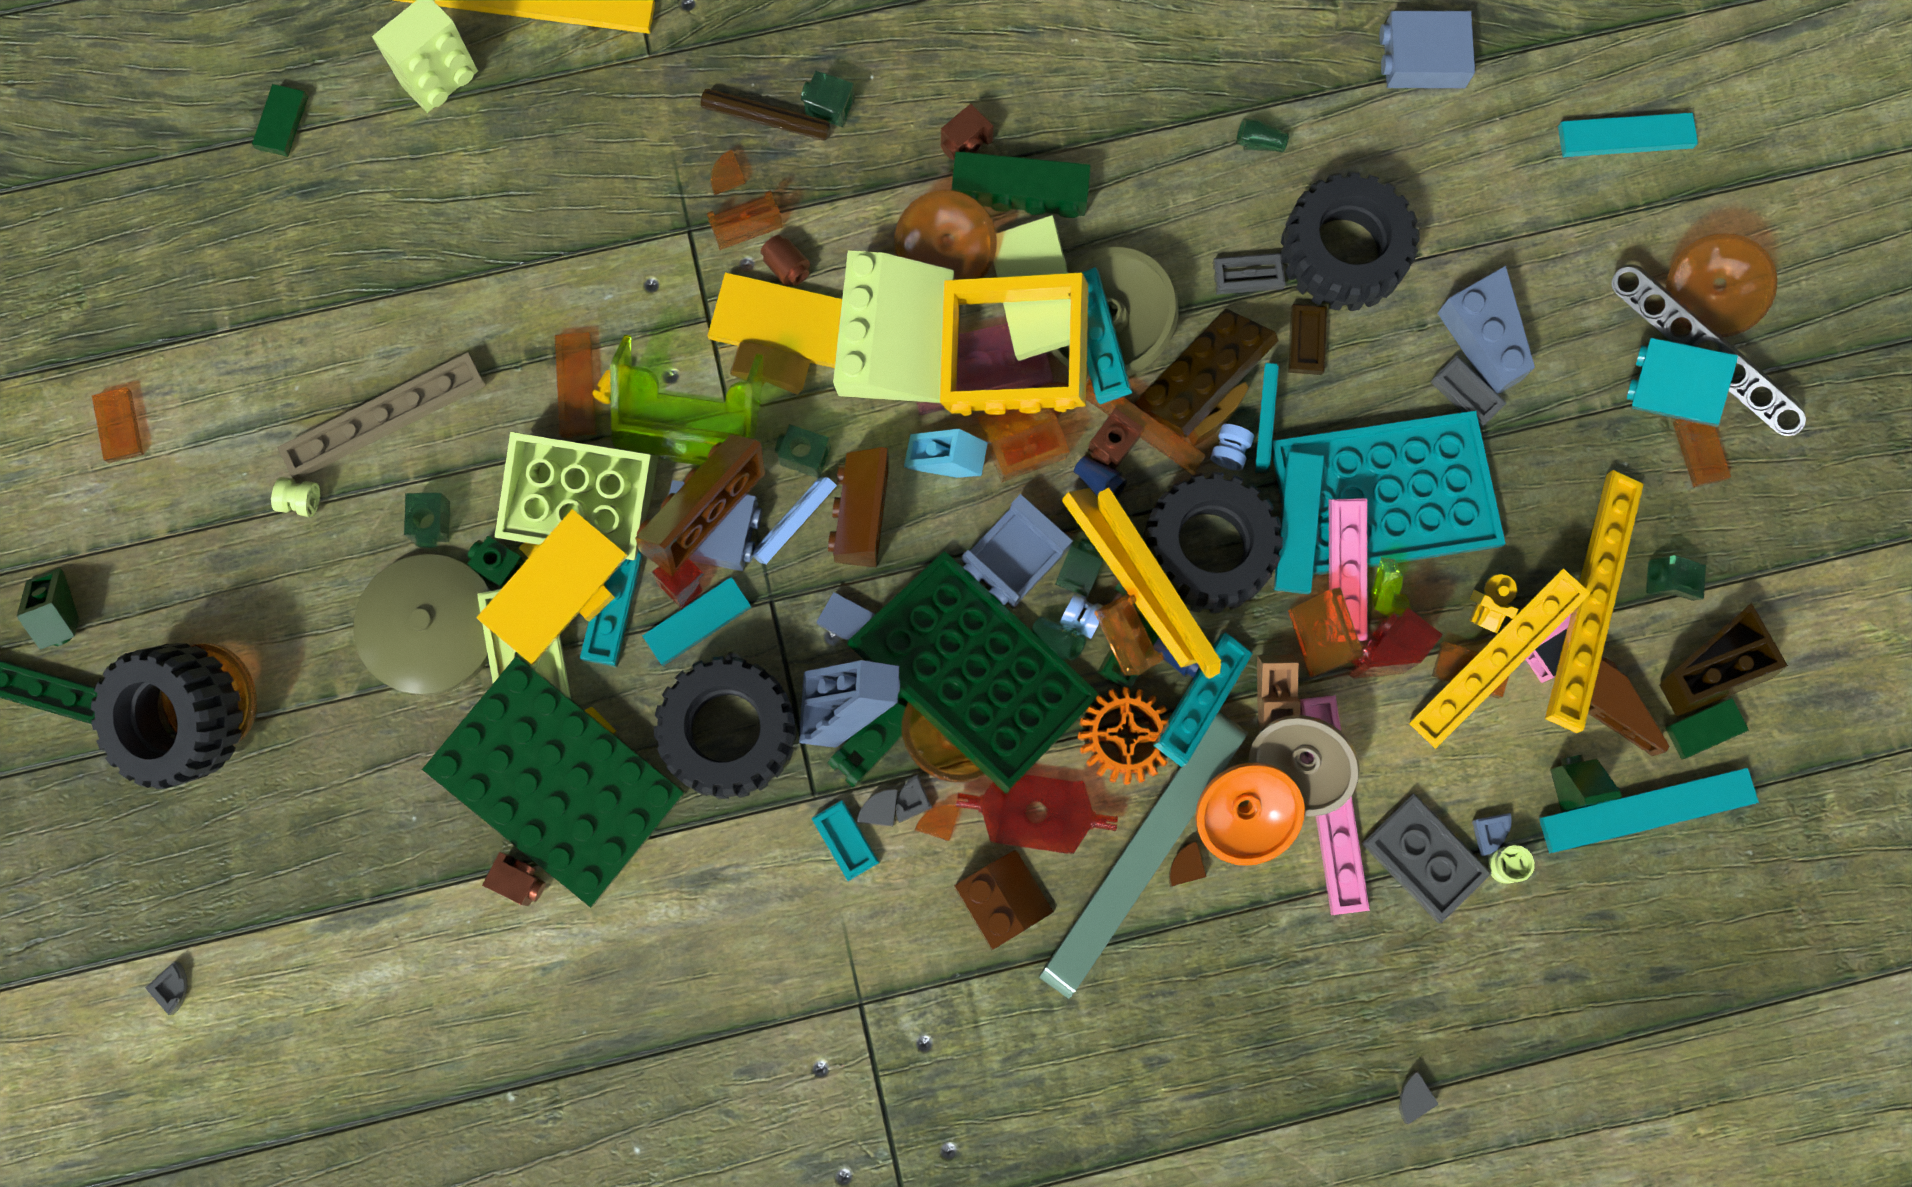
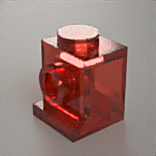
M689 558L673 576L659 566L652 572L658 586L681 610L703 591L699 579L704 574Z

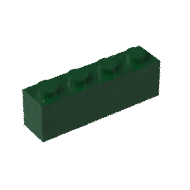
M955 151L951 203L958 204L960 207L967 209L983 206L991 207L999 212H1007L1014 209L1025 210L1026 213L1031 215L1055 213L1064 218L1085 216L1091 165Z

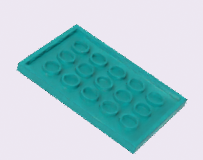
M1476 411L1272 441L1271 453L1281 503L1288 452L1324 456L1313 576L1329 573V499H1367V567L1499 548L1506 544Z

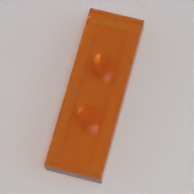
M589 332L555 335L559 434L561 437L596 435L595 398L592 395L594 377L591 335Z

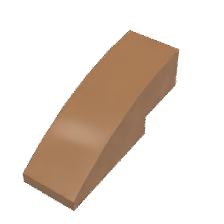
M1293 654L1257 655L1259 732L1266 725L1279 718L1300 715V700L1298 699L1299 663Z

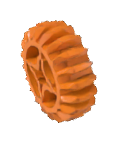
M1128 687L1122 689L1121 699L1118 698L1116 691L1111 689L1108 691L1109 703L1101 695L1097 696L1095 701L1099 710L1094 706H1089L1086 710V713L1093 719L1081 718L1079 722L1082 727L1089 729V731L1079 732L1077 735L1079 740L1089 741V744L1080 748V753L1086 754L1092 751L1094 756L1087 760V766H1093L1098 761L1102 766L1097 770L1096 775L1101 777L1107 769L1112 771L1109 777V782L1111 783L1116 782L1119 773L1123 774L1124 785L1131 783V774L1133 773L1138 783H1142L1145 781L1144 769L1152 777L1158 774L1153 762L1162 767L1168 763L1166 758L1160 754L1162 752L1153 747L1150 756L1146 760L1132 764L1135 746L1137 744H1145L1146 742L1155 743L1169 720L1167 718L1161 721L1159 717L1167 710L1164 705L1160 706L1156 711L1151 707L1156 701L1155 696L1152 695L1146 703L1141 701L1143 697V690L1141 689L1137 690L1134 699L1130 698ZM1120 709L1117 727L1098 730L1099 722L1104 715L1110 711ZM1131 709L1144 715L1150 722L1153 731H1150L1149 728L1139 727L1134 721ZM1125 724L1126 728H1128V733L1137 737L1129 742L1130 745L1128 747L1125 744L1124 738L1115 736L1116 733L1120 734L1123 731ZM1099 742L1114 745L1119 751L1121 763L1110 759L1101 749Z

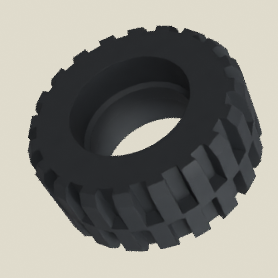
M1348 172L1345 178H1342L1340 173L1329 175L1326 182L1318 180L1311 185L1309 191L1302 193L1285 224L1281 237L1283 248L1280 252L1282 254V262L1284 264L1289 263L1285 270L1289 280L1296 279L1298 281L1296 289L1302 295L1306 292L1310 293L1313 296L1311 301L1318 305H1321L1322 301L1330 303L1329 309L1340 311L1343 305H1347L1349 311L1360 310L1364 303L1367 307L1374 306L1382 298H1387L1394 292L1416 258L1418 252L1416 245L1420 241V233L1417 228H1414L1418 222L1415 212L1407 211L1408 200L1404 195L1398 197L1394 193L1396 188L1387 182L1384 186L1377 182L1379 177L1370 174L1366 179L1361 178L1359 172ZM1334 220H1348L1363 226L1376 242L1378 258L1373 262L1361 265L1348 264L1336 259L1323 245L1320 237V227Z
M1212 472L1209 478H1204L1203 473L1192 475L1187 482L1183 479L1173 484L1169 492L1165 491L1159 498L1144 529L1142 539H1144L1145 544L1182 601L1191 605V611L1201 612L1202 609H1209L1210 613H1221L1224 608L1229 607L1232 610L1241 606L1246 600H1251L1272 577L1271 575L1280 561L1278 553L1283 548V537L1278 536V531L1281 528L1279 517H1272L1270 513L1274 506L1269 499L1262 502L1258 498L1261 490L1252 484L1250 489H1247L1241 485L1243 479L1233 475L1231 480L1223 479L1224 474L1221 472ZM1210 514L1230 522L1240 534L1243 542L1244 552L1240 562L1230 571L1222 573L1207 572L1193 565L1185 557L1179 544L1181 528L1188 519L1197 515Z
M187 643L164 644L125 653L103 672L104 677L99 679L94 690L98 694L97 697L92 699L91 710L95 711V718L91 722L93 730H97L99 739L96 742L99 749L105 750L108 755L105 759L112 767L120 769V775L129 781L135 780L134 783L146 788L166 789L206 777L221 769L225 761L231 758L236 749L233 744L239 742L242 732L241 729H238L239 723L243 722V710H239L238 701H241L239 691H234L231 684L234 682V679L228 671L223 672L221 669L223 664L214 656L207 657L208 652L197 646L191 647ZM161 690L168 696L176 712L178 730L175 740L165 731L159 717L158 697Z
M724 656L713 657V662L704 663L701 660L692 664L694 669L685 674L682 670L674 678L677 682L672 688L667 686L662 693L664 701L662 706L657 705L655 717L658 718L657 726H654V738L658 740L659 744L657 750L670 772L696 792L705 796H715L718 799H729V797L738 796L739 798L749 796V792L756 789L761 791L769 785L768 782L774 776L778 778L784 770L783 765L786 760H790L794 751L792 749L793 741L796 740L797 733L794 709L781 684L756 663L753 665L749 664L745 659L734 657L733 660H726ZM724 695H735L747 700L757 711L760 720L758 740L746 755L737 760L721 762L710 759L702 754L695 744L692 732L695 717L700 709L710 700Z

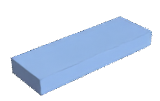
M828 477L818 478L756 546L753 551V557L759 563L767 564L837 485Z

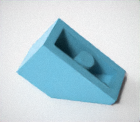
M961 429L910 434L904 467L955 478L982 476L988 442Z

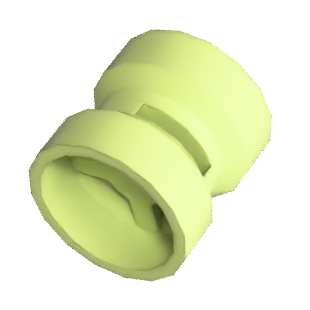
M279 477L276 480L271 496L273 510L283 513L293 510L298 515L312 517L316 513L320 501V488L317 483L310 481L296 483L294 479Z
M1512 845L1499 848L1491 853L1488 859V870L1492 873L1491 876L1500 883L1509 884L1527 880L1534 871L1535 862L1533 856L1528 849L1522 846Z

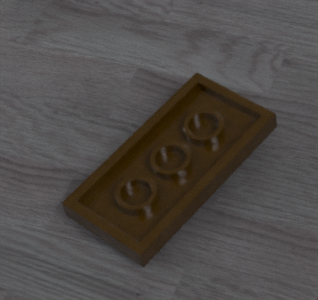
M1226 308L1135 402L1139 412L1187 437L1279 341L1275 331Z

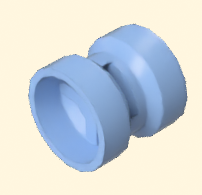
M1224 424L1218 435L1220 439L1219 445L1213 448L1210 459L1221 467L1231 470H1242L1247 459L1245 456L1246 449L1251 447L1255 436L1243 427Z
M1075 592L1060 623L1067 627L1075 626L1080 629L1082 635L1091 639L1107 608L1098 603L1093 605L1087 602L1085 596ZM1083 608H1086V611L1079 622L1078 618Z

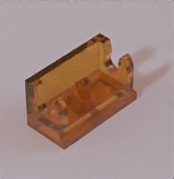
M771 190L764 192L765 198L717 215H714L713 211L706 213L719 250L783 228L780 211L777 204L775 205Z
M1125 594L1094 611L1124 675H1140L1165 659L1162 652L1158 653L1155 651L1134 608L1133 603L1137 601L1134 594L1131 596Z

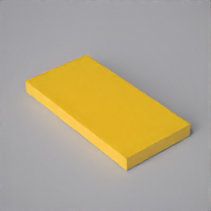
M725 272L710 324L708 338L709 340L738 346L740 342L768 346L811 360L810 363L835 368L842 299Z
M571 509L476 618L530 664L534 665L625 561L628 555L576 511Z

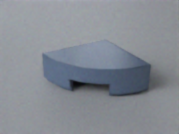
M1510 813L1472 821L1480 856L1497 851L1503 844L1511 829Z

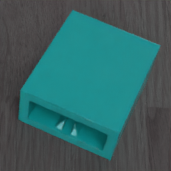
M1650 338L1649 346L1641 345L1636 366H1641L1642 371L1639 380H1631L1627 399L1633 400L1632 409L1718 427L1738 355Z

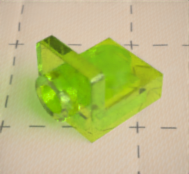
M1381 557L1371 591L1374 609L1384 615H1410L1411 606L1408 597L1400 593L1403 574L1399 573L1395 559Z

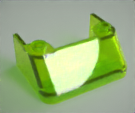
M624 335L610 363L611 439L614 447L619 450L658 456L659 460L702 466L708 459V454L713 446L718 442L723 443L729 435L754 439L761 404L763 355L756 354L746 382H737L729 387L726 394V403L659 393L658 378L651 370L644 367L631 366V335Z

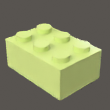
M416 0L372 36L401 86L427 113L434 107L441 106L452 92L460 86L468 84L474 74L478 72L454 22L433 0Z

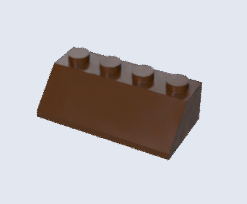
M729 435L723 443L718 442L715 444L704 464L700 468L695 467L689 472L680 490L676 494L671 493L665 498L661 505V510L653 519L645 520L641 524L635 537L639 551L673 576L765 475L761 443L756 439Z

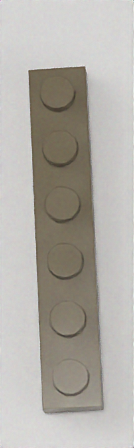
M467 352L277 448L291 477L297 481L486 385L472 357Z

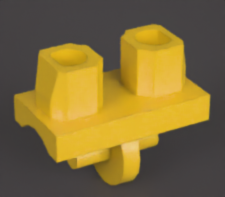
M1504 574L1493 575L1487 580L1484 587L1485 594L1474 590L1470 597V600L1476 602L1477 605L1469 620L1495 633H1498L1505 616L1514 619L1519 610L1508 605L1516 597L1517 586L1511 577Z

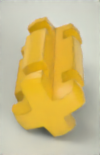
M617 362L610 363L611 369H607L598 382V390H593L592 395L601 403L609 404L611 402L609 400L610 396H615L624 382L622 377H627L628 375L627 369Z

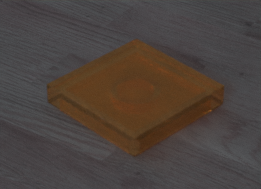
M1340 587L1330 589L1288 610L1310 677L1324 674L1364 656Z

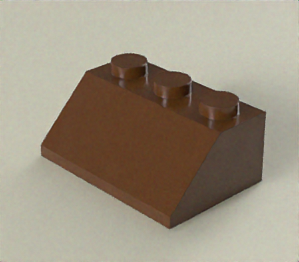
M878 447L849 452L846 454L845 464L839 463L837 484L842 485L841 497L834 498L832 513L833 518H838L837 530L830 531L828 552H834L835 563L877 568L889 474L888 448Z

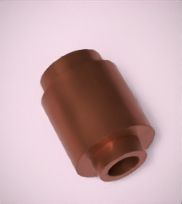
M775 235L762 246L761 255L763 256V262L784 285H799L808 277L809 260L788 238Z

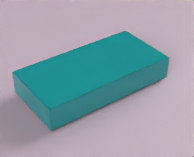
M843 800L811 818L848 882L879 864Z

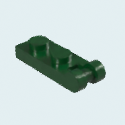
M898 693L897 703L855 733L829 759L827 764L834 771L839 769L847 777L845 781L854 788L922 717V714ZM854 752H857L864 759L859 766H855L848 759Z

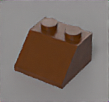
M1017 850L1010 852L954 885L957 894L991 951L1054 913Z

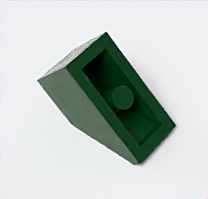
M61 567L26 580L16 617L40 650L52 645L61 646L69 642L76 634L79 617Z
M1583 755L1571 756L1560 759L1562 766L1550 769L1561 811L1622 798L1619 788L1597 758L1584 761Z

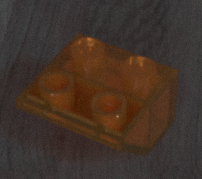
M1041 408V411L1038 413H1022L1019 409H1008L1005 414H985L977 417L985 441L988 442L987 446L1001 483L1065 460L1070 452L1058 419L1051 408Z

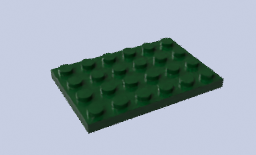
M945 551L859 629L847 643L864 661L899 666V694L1006 794L1083 715L1089 706L1095 702L1096 697L1100 695Z
M518 656L511 661L422 768L426 774L590 908L596 904L686 793Z

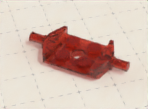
M1025 774L1007 794L992 782L984 795L978 796L958 792L957 796L959 800L956 802V808L978 810V813L982 814L986 832L991 843L1073 855L1087 832L1093 830L1094 827L1114 832L1117 829V824L1106 822L1117 823L1118 816L1096 814V811L1092 810L1084 781L1078 780L1075 782ZM1032 803H1039L1046 810V818L1040 823H1033L1026 817V808Z

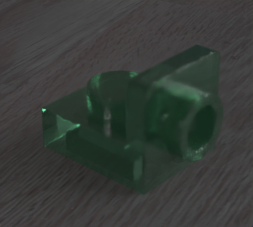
M1084 538L1080 542L1073 540L1055 585L1072 592H1078L1087 598L1104 560L1090 540Z
M1677 555L1649 560L1646 593L1651 595L1670 593L1691 601L1704 599L1706 565Z

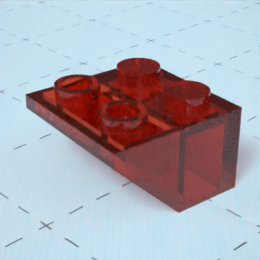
M1406 608L1398 615L1392 612L1387 619H1383L1371 634L1376 638L1375 641L1371 639L1352 658L1350 662L1355 666L1348 675L1353 679L1404 674L1425 659L1443 634L1409 608Z

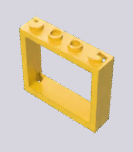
M1067 273L944 280L940 403L951 414L961 413L963 416L971 415L972 411L985 410L987 414L1001 415L1005 414L1008 409H1019L1022 413H1038L1041 411V408H1054L1058 412H1067V409L1086 407L1089 284L1083 274ZM1071 299L1069 387L956 391L959 305Z

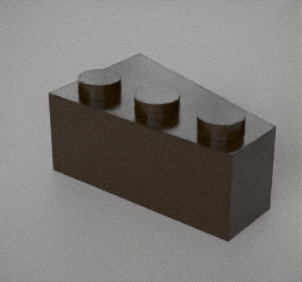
M1751 603L1677 667L1659 686L1676 716H1679L1771 680L1788 665Z

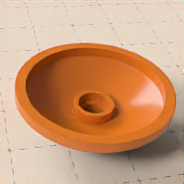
M1244 763L1221 772L1206 786L1197 804L1196 826L1204 845L1217 858L1235 865H1257L1276 858L1295 841L1303 825L1305 806L1298 786L1284 771L1265 763ZM1249 800L1246 806L1239 807L1242 801Z

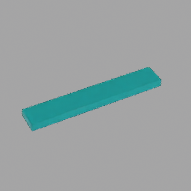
M1745 768L1539 818L1550 854L1756 804L1759 801L1749 770Z

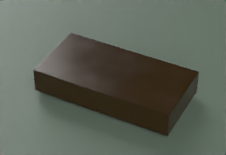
M1293 304L1291 306L1288 373L1322 375L1324 373L1327 306Z

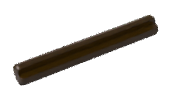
M705 89L701 96V107L707 110L825 141L829 136L830 122L711 89Z

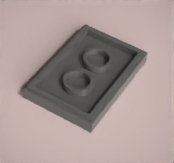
M1411 794L1361 843L1438 924L1447 919L1492 874L1415 794Z

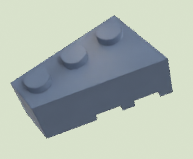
M1506 266L1448 298L1438 311V315L1480 378L1497 394L1522 381L1535 368Z
M860 660L805 671L803 675L799 743L836 748L897 703V696L900 690L899 666Z

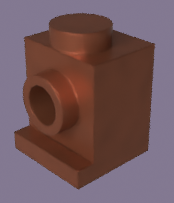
M970 103L941 128L940 146L951 160L955 159V151L976 153L982 147L983 141L987 145L993 142L994 126Z
M1115 408L1090 441L1088 450L1092 452V458L1101 464L1110 465L1117 469L1139 440L1143 427ZM1112 434L1121 441L1119 443H1112L1108 436Z
M499 852L482 886L520 905L529 906L532 901L536 902L546 886V882L534 876L536 868L517 859L514 865H512L514 857Z

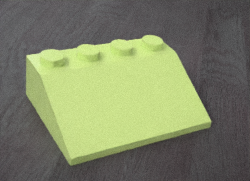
M848 250L833 379L838 396L940 403L944 280H954V270L882 252Z
M510 432L495 538L541 545L570 510L573 509L628 555L626 559L636 560L639 548L635 537L639 527L647 517L654 489L658 456Z

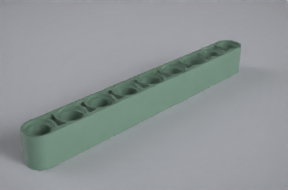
M1221 712L1217 713L1187 765L1179 767L1038 978L1068 999L1072 997L1195 814L1203 790L1212 779L1224 771L1248 734L1246 729Z

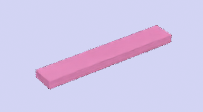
M1336 695L1300 699V715L1319 718L1341 731ZM1306 752L1308 758L1314 757L1313 754ZM1351 796L1337 810L1325 815L1316 816L1331 915L1370 911Z

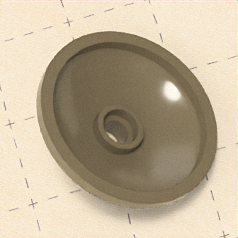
M1305 715L1279 718L1266 725L1259 732L1249 753V763H1265L1275 766L1293 779L1304 800V816L1325 815L1342 807L1350 799L1358 783L1359 761L1353 745L1339 729L1319 718ZM1303 752H1309L1313 754L1314 757L1308 758L1303 754Z

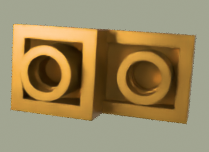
M740 342L730 374L760 387L767 382L798 395L803 390L811 360L776 348Z
M1246 382L1234 387L1212 410L1213 414L1210 412L1188 435L1193 446L1209 438L1231 418L1249 388Z

